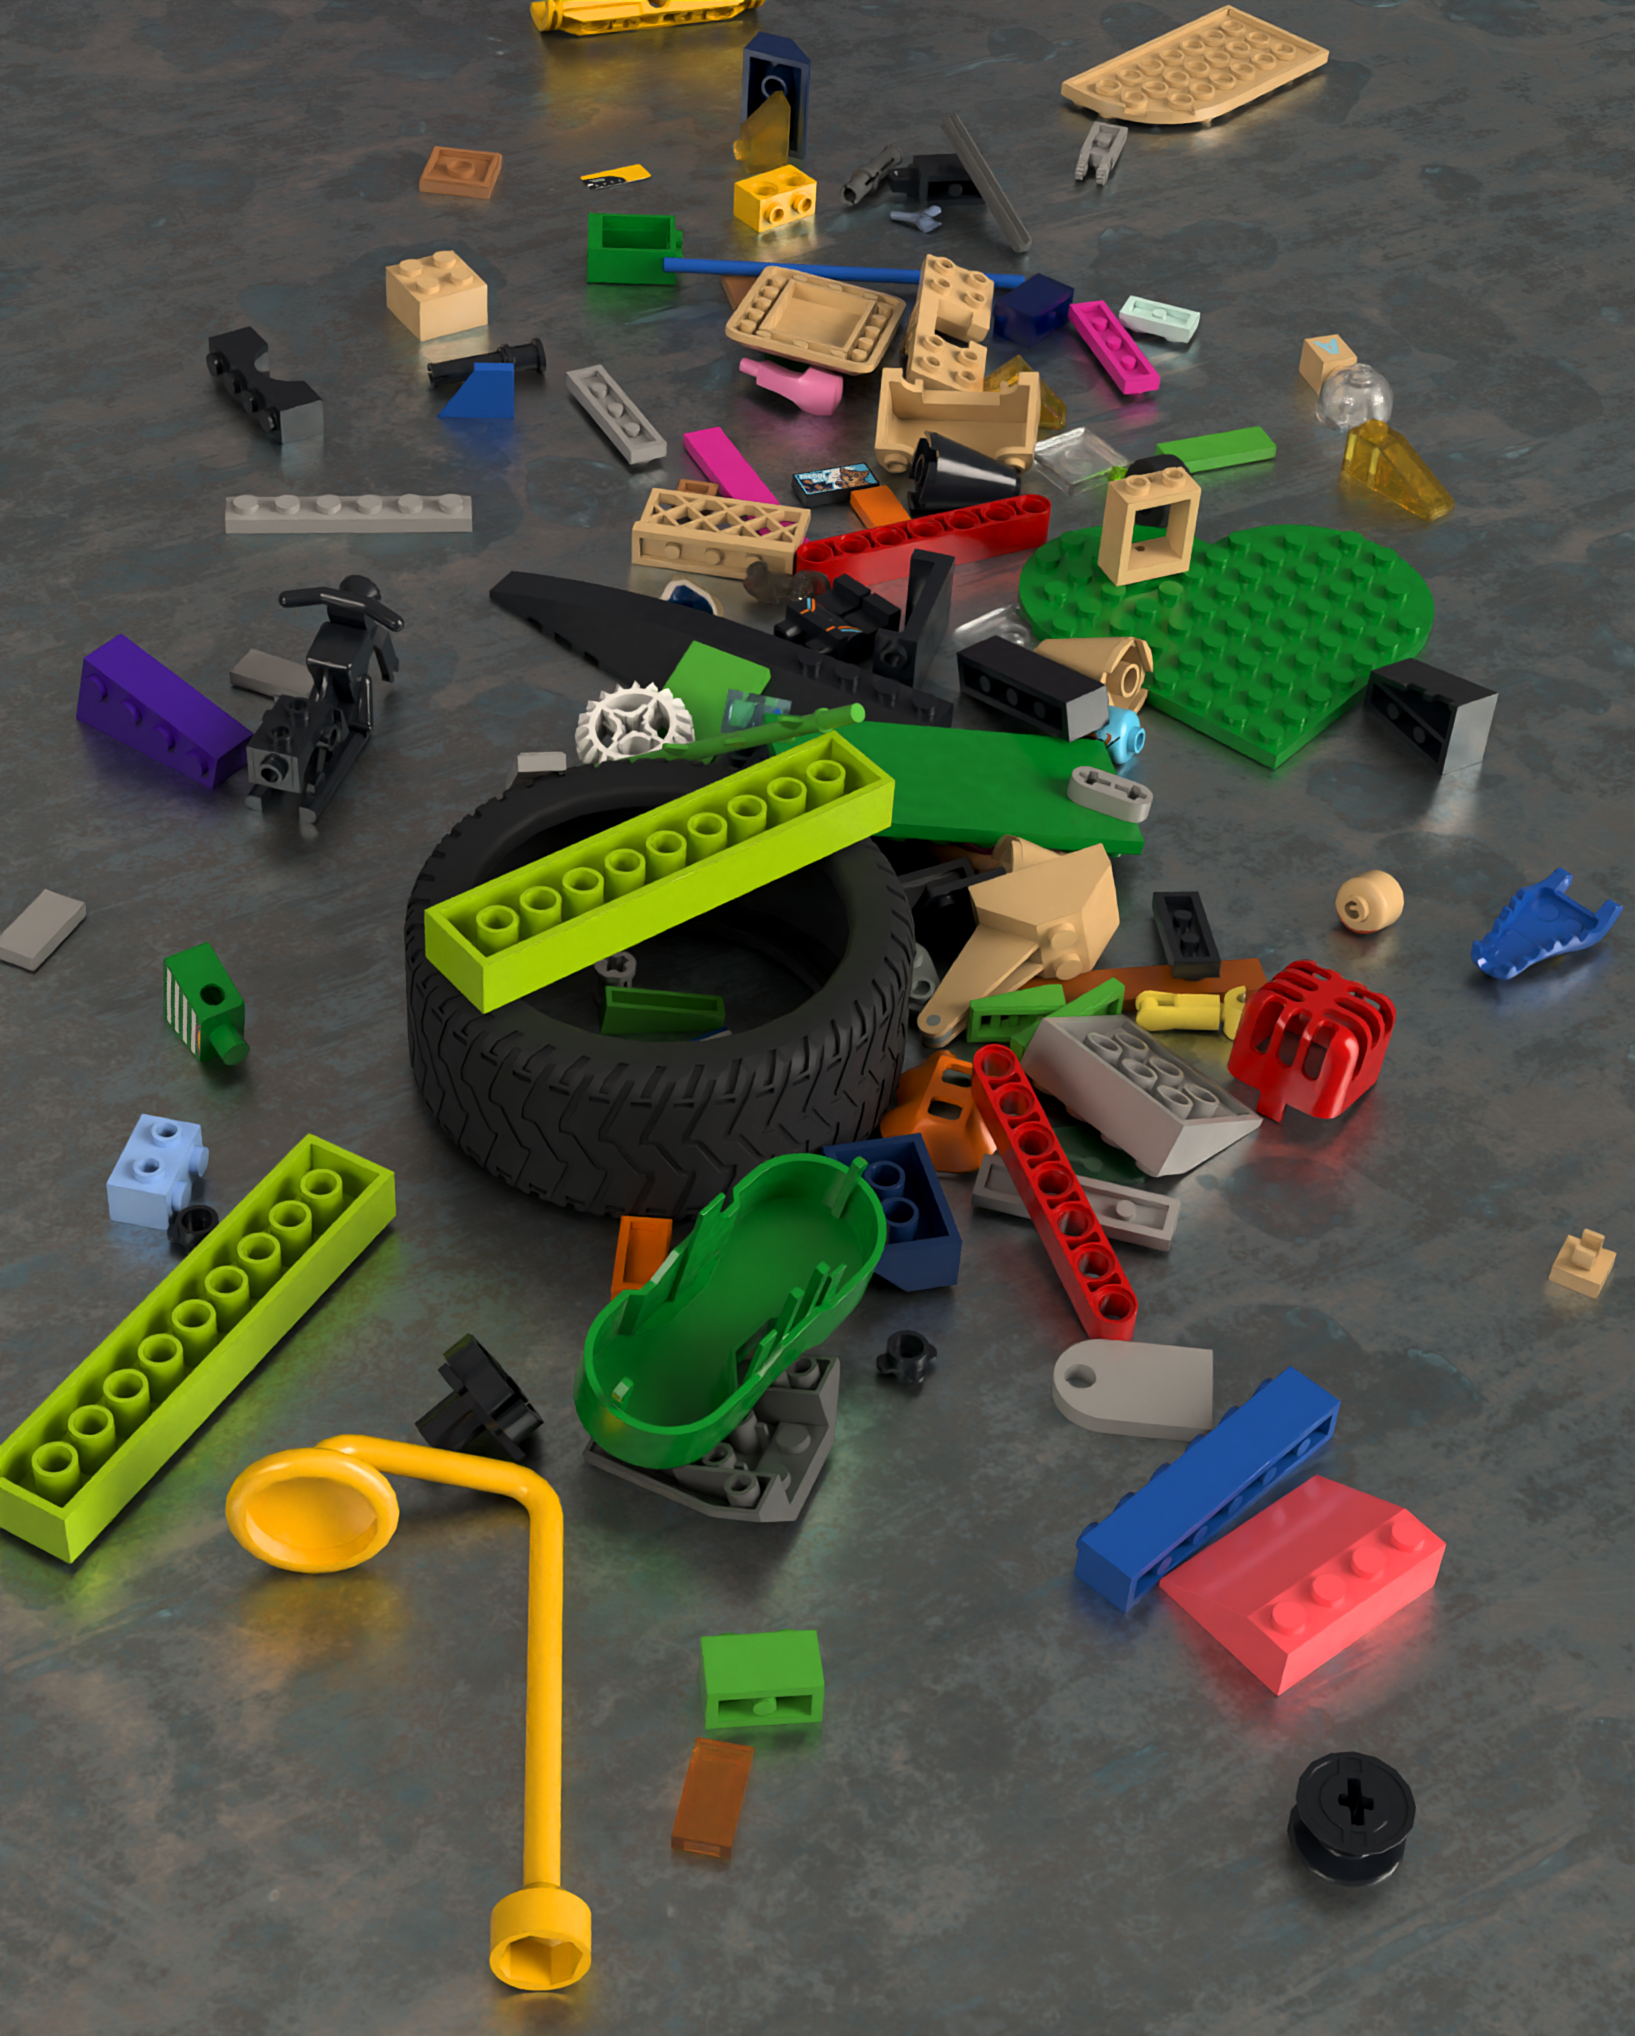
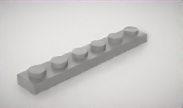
M288 494L279 497L240 495L238 497H226L225 528L226 534L472 532L471 496H459L457 494H445L443 496H418L416 494H405L402 496H377L374 494L336 496L325 494L319 497H296Z

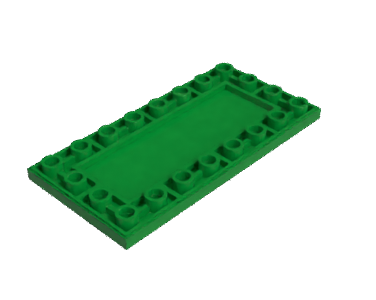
M764 713L762 725L777 722L778 716L798 715ZM862 721L833 729L895 780L891 826L871 836L886 837L892 841H905L907 838L922 839L940 845H946L950 842L973 843L982 848H990L996 845L1004 834L1018 836L1045 849H1058L1068 854L1100 843L1103 844L1107 855L1110 857H1121L1124 854L1141 855L1145 841L1137 823L1123 821L1080 806L1070 800L1066 794L1072 771L1077 767L1089 766L1117 775L1105 744L1101 740L1076 739L1069 743L1053 736ZM816 732L795 738L794 743H768L766 745L770 758L823 734Z

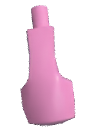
M743 357L739 365L740 372L757 378L756 385L792 400L802 411L814 415H833L840 403L843 391V377L840 372L810 366L804 373L790 371L770 360L758 362L747 357Z

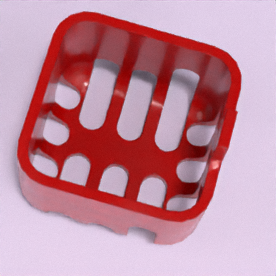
M1309 959L1293 961L1284 970L1276 974L1272 980L1250 995L1245 1003L1227 1063L1228 1071L1238 1080L1260 1090L1256 1111L1277 1122L1283 1120L1288 1105L1317 1118H1335L1376 1083L1396 1022V1009L1391 999L1383 993L1369 991L1366 985L1358 981L1346 980L1342 978L1339 972L1333 969L1321 968L1316 965L1315 961ZM1315 973L1326 978L1327 980H1320L1315 978ZM1365 998L1371 999L1380 1005L1379 1010H1377V1008L1366 1002ZM1285 1031L1301 1036L1292 1065L1284 1064L1279 1057ZM1272 1034L1267 1052H1259L1255 1047ZM1312 1042L1327 1049L1318 1078L1310 1077L1305 1071V1063Z

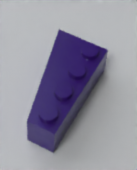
M120 633L83 659L76 713L77 720L210 789L215 788L248 764L246 746L254 733Z

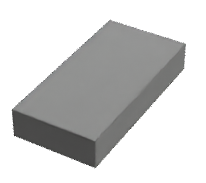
M250 649L229 671L230 684L274 697V694L280 696L284 694L308 699L314 684L312 675L309 673L306 665L254 649Z
M44 889L0 935V959L35 971L87 916L86 904Z

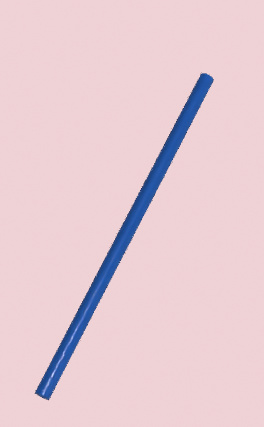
M663 257L662 266L663 272L759 277L767 266H777L836 281L919 285L921 270L673 257ZM983 273L990 280L994 281V288L1024 289V275Z

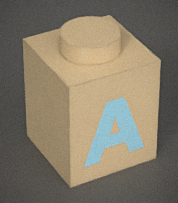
M1338 334L1304 339L1299 373L1318 395L1351 390L1357 356Z

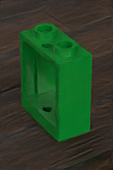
M588 213L587 282L675 285V273L663 272L662 269L663 257L683 258V231L676 230L675 215Z

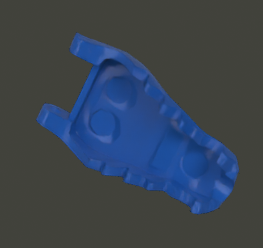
M1560 867L1543 881L1532 886L1519 888L1515 896L1512 895L1509 905H1505L1499 917L1495 919L1492 931L1487 933L1480 942L1474 940L1470 953L1471 960L1489 977L1497 980H1509L1521 973L1529 965L1560 954L1585 949L1599 942L1614 925L1624 907L1609 899L1596 913H1593L1564 894L1572 883L1573 875Z

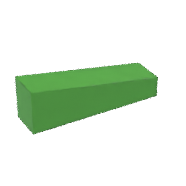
M605 986L598 1012L600 1034L714 1031L721 1028L724 1023L723 996Z

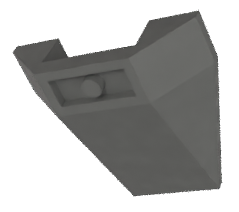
M801 1354L768 1386L740 1424L709 1453L691 1464L671 1469H651L635 1466L608 1453L592 1437L586 1445L582 1456L584 1461L709 1517L753 1522L796 1521L835 1441L840 1377L839 1359L833 1356ZM752 1359L742 1360L737 1365L738 1389L743 1383Z

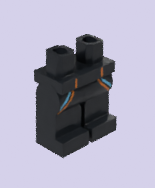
M844 573L833 580V589L815 598L807 597L800 602L794 601L786 605L785 620L774 625L773 635L808 649L817 650L824 655L845 663L855 664L874 655L875 635L878 629L899 632L901 609L877 593L871 594L869 588Z

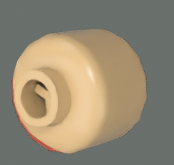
M1368 870L1342 884L1336 895V911L1341 922L1349 930L1358 934H1372L1391 925L1402 914L1404 906L1403 891L1399 883L1390 874L1381 870Z

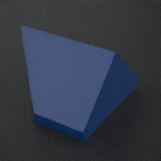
M474 363L473 373L437 417L514 418V363Z

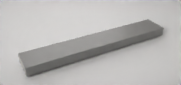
M563 751L519 753L507 775L506 790L514 788L523 782L526 783V786L534 784V778L541 775L545 776L552 772H558L559 775H563L566 772V754H563Z

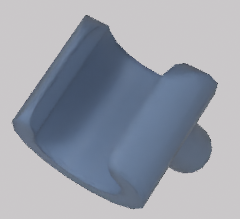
M932 205L920 213L891 212V220L916 223L918 228L925 233L942 225L941 222H935L931 218L941 213V209L938 206Z

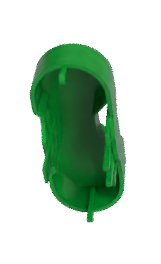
M809 1153L786 1154L765 1161L753 1169L732 1189L726 1209L723 1212H720L726 1195L722 1192L699 1212L693 1232L672 1250L657 1272L640 1290L624 1289L603 1308L594 1319L588 1331L573 1381V1400L577 1415L585 1430L599 1446L624 1462L651 1469L678 1468L699 1460L740 1424L768 1386L805 1350L821 1344L844 1321L861 1300L886 1242V1219L882 1205L874 1190L861 1177L869 1164L861 1156L856 1157L850 1167L834 1159ZM757 1346L743 1383L738 1389L737 1365Z

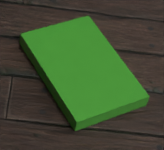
M693 641L662 690L669 688L673 694V699L681 698L685 705V710H688L692 717V728L694 729L695 741L738 731L770 680L771 675L769 668ZM661 726L657 731L658 737L664 740L668 730ZM718 755L695 761H702L707 765L713 763Z

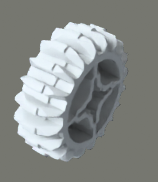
M634 681L631 689H623L617 683L615 693L613 694L601 690L600 702L588 701L587 713L579 714V727L576 728L575 733L579 760H581L582 764L593 763V765L600 764L603 761L617 760L662 749V744L689 743L695 741L692 717L688 710H685V705L681 698L673 699V694L669 688L658 692L653 682L645 689H640V685L636 681ZM661 726L668 730L664 740L658 737L657 731ZM606 735L612 737V744L608 749L602 745Z

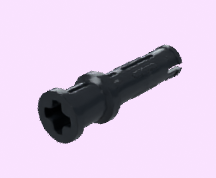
M533 338L531 343L512 347L507 343L501 344L496 352L437 363L431 362L427 365V370L432 372L428 373L430 384L433 388H437L442 385L466 381L474 371V363H514V377L516 373L532 370L542 373L546 371V357L541 340Z

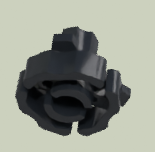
M467 1333L443 1353L448 1364L445 1363L437 1369L454 1391L414 1424L431 1447L455 1452L461 1451L488 1428L513 1459L519 1462L527 1455L519 1443L540 1427L544 1421L530 1402L525 1405L529 1399L512 1377L505 1372L499 1362L473 1335Z

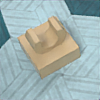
M1585 1228L1581 1239L1568 1234L1552 1265L1548 1280L1597 1299L1613 1267L1617 1253L1602 1248L1605 1236Z

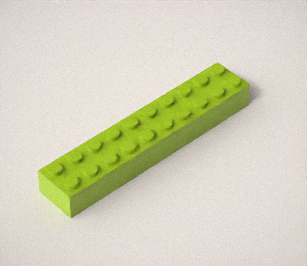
M832 730L425 909L426 958L483 1014H486L890 827L895 780L835 730Z
M308 1133L0 1445V1527L72 1564L396 1216L394 1172Z

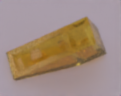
M1375 418L1348 431L1341 471L1427 522H1431L1454 509L1455 501L1402 434L1388 427L1385 422Z

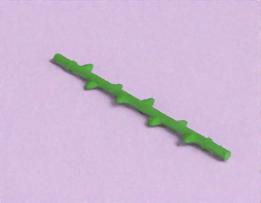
M854 703L833 709L819 708L814 713L803 716H778L777 722L689 743L662 744V749L621 759H629L631 763L639 758H666L668 762L674 759L694 761L772 742L794 743L795 738L816 732L826 734L834 728L860 723L865 718V710L861 704Z

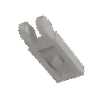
M1095 121L1080 150L1075 179L1083 181L1089 166L1091 169L1097 170L1096 183L1104 185L1108 178L1109 170L1113 169L1125 144L1128 127Z

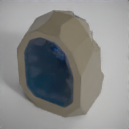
M679 573L671 579L659 598L724 618L723 606L718 598L704 587Z

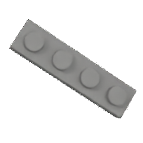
M601 364L566 372L567 388L630 464L646 463L652 459L666 456V441Z
M984 1153L972 1191L971 1205L1031 1219L1002 1158ZM1076 1175L1106 1237L1169 1252L1181 1199ZM1050 1192V1193H1046V1194H1048V1195H1058V1194H1056V1193H1051V1192Z

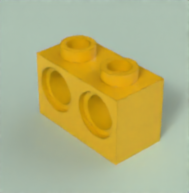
M791 164L735 182L733 215L760 233L815 214L817 182Z

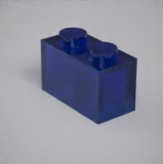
M1037 273L996 301L993 308V317L995 318L993 334L1025 348H1032L1070 321L1068 318L1069 304H1073L1075 288Z

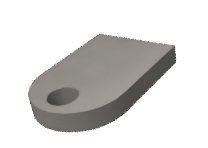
M1108 1339L1082 1341L1066 1349L1058 1358L1052 1378V1398L1058 1410L1069 1421L1093 1432L1191 1442L1197 1435L1204 1434L1206 1436L1213 1430V1350ZM1080 1378L1089 1382L1091 1386L1076 1388L1068 1384L1067 1380Z

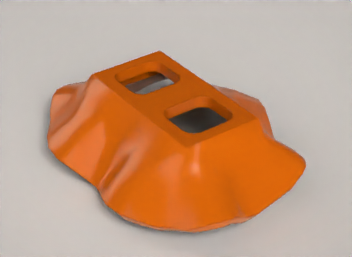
M940 1050L919 1065L909 1068L901 1074L896 1091L897 1107L887 1111L880 1120L881 1134L883 1138L921 1133L935 1171L955 1174L975 1172L980 1169L984 1153L992 1155L997 1148L972 1098L971 1087H960L942 1081L943 1074L947 1069L972 1076V1063L959 1060L948 1050ZM933 1101H943L962 1108L961 1114L956 1120L931 1115L928 1110Z

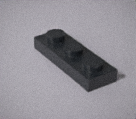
M1153 892L1152 911L1172 977L1188 981L1220 978L1221 959L1199 892Z

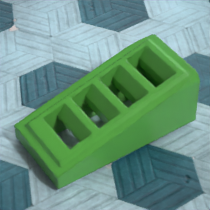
M1062 984L1042 985L970 1000L966 1030L967 1043L1011 1042V1037L1066 1005ZM991 1015L990 1023L981 1025L982 1016ZM1001 1015H1009L1008 1019L1000 1021Z

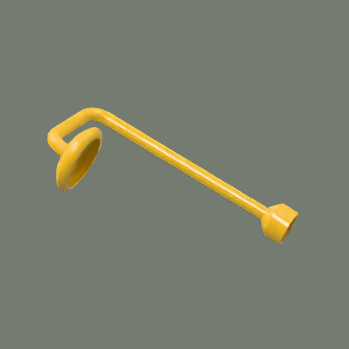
M340 1434L323 1439L314 1447L283 1450L269 1454L250 1464L235 1478L226 1497L225 1515L229 1529L238 1543L254 1557L271 1566L292 1572L318 1574L337 1572L355 1567L374 1557L388 1544L397 1528L399 1507L395 1491L381 1473L505 1495L516 1499L528 1510L530 1517L523 1887L501 1899L492 1910L490 1918L489 1963L496 1977L504 1983L520 1989L533 1991L554 1990L578 1981L587 1973L591 1965V1912L582 1899L560 1887L563 1512L558 1495L543 1477L530 1468L512 1462L363 1434Z

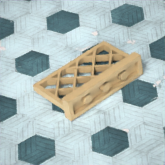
M653 488L640 521H635L632 528V564L792 586L795 579L796 551L803 544L811 519V509ZM659 503L676 505L677 507L664 511L659 506ZM712 510L716 511V513L703 516L700 511ZM747 515L755 516L756 518L744 522L739 517ZM686 516L692 520L682 525L675 521ZM782 521L797 522L787 527L779 524ZM728 522L732 526L721 531L716 527V525ZM765 527L772 531L762 536L755 532Z

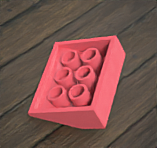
M1316 1474L1162 1577L1159 1587L1275 1695L1279 1696L1433 1587L1446 1543L1406 1508Z

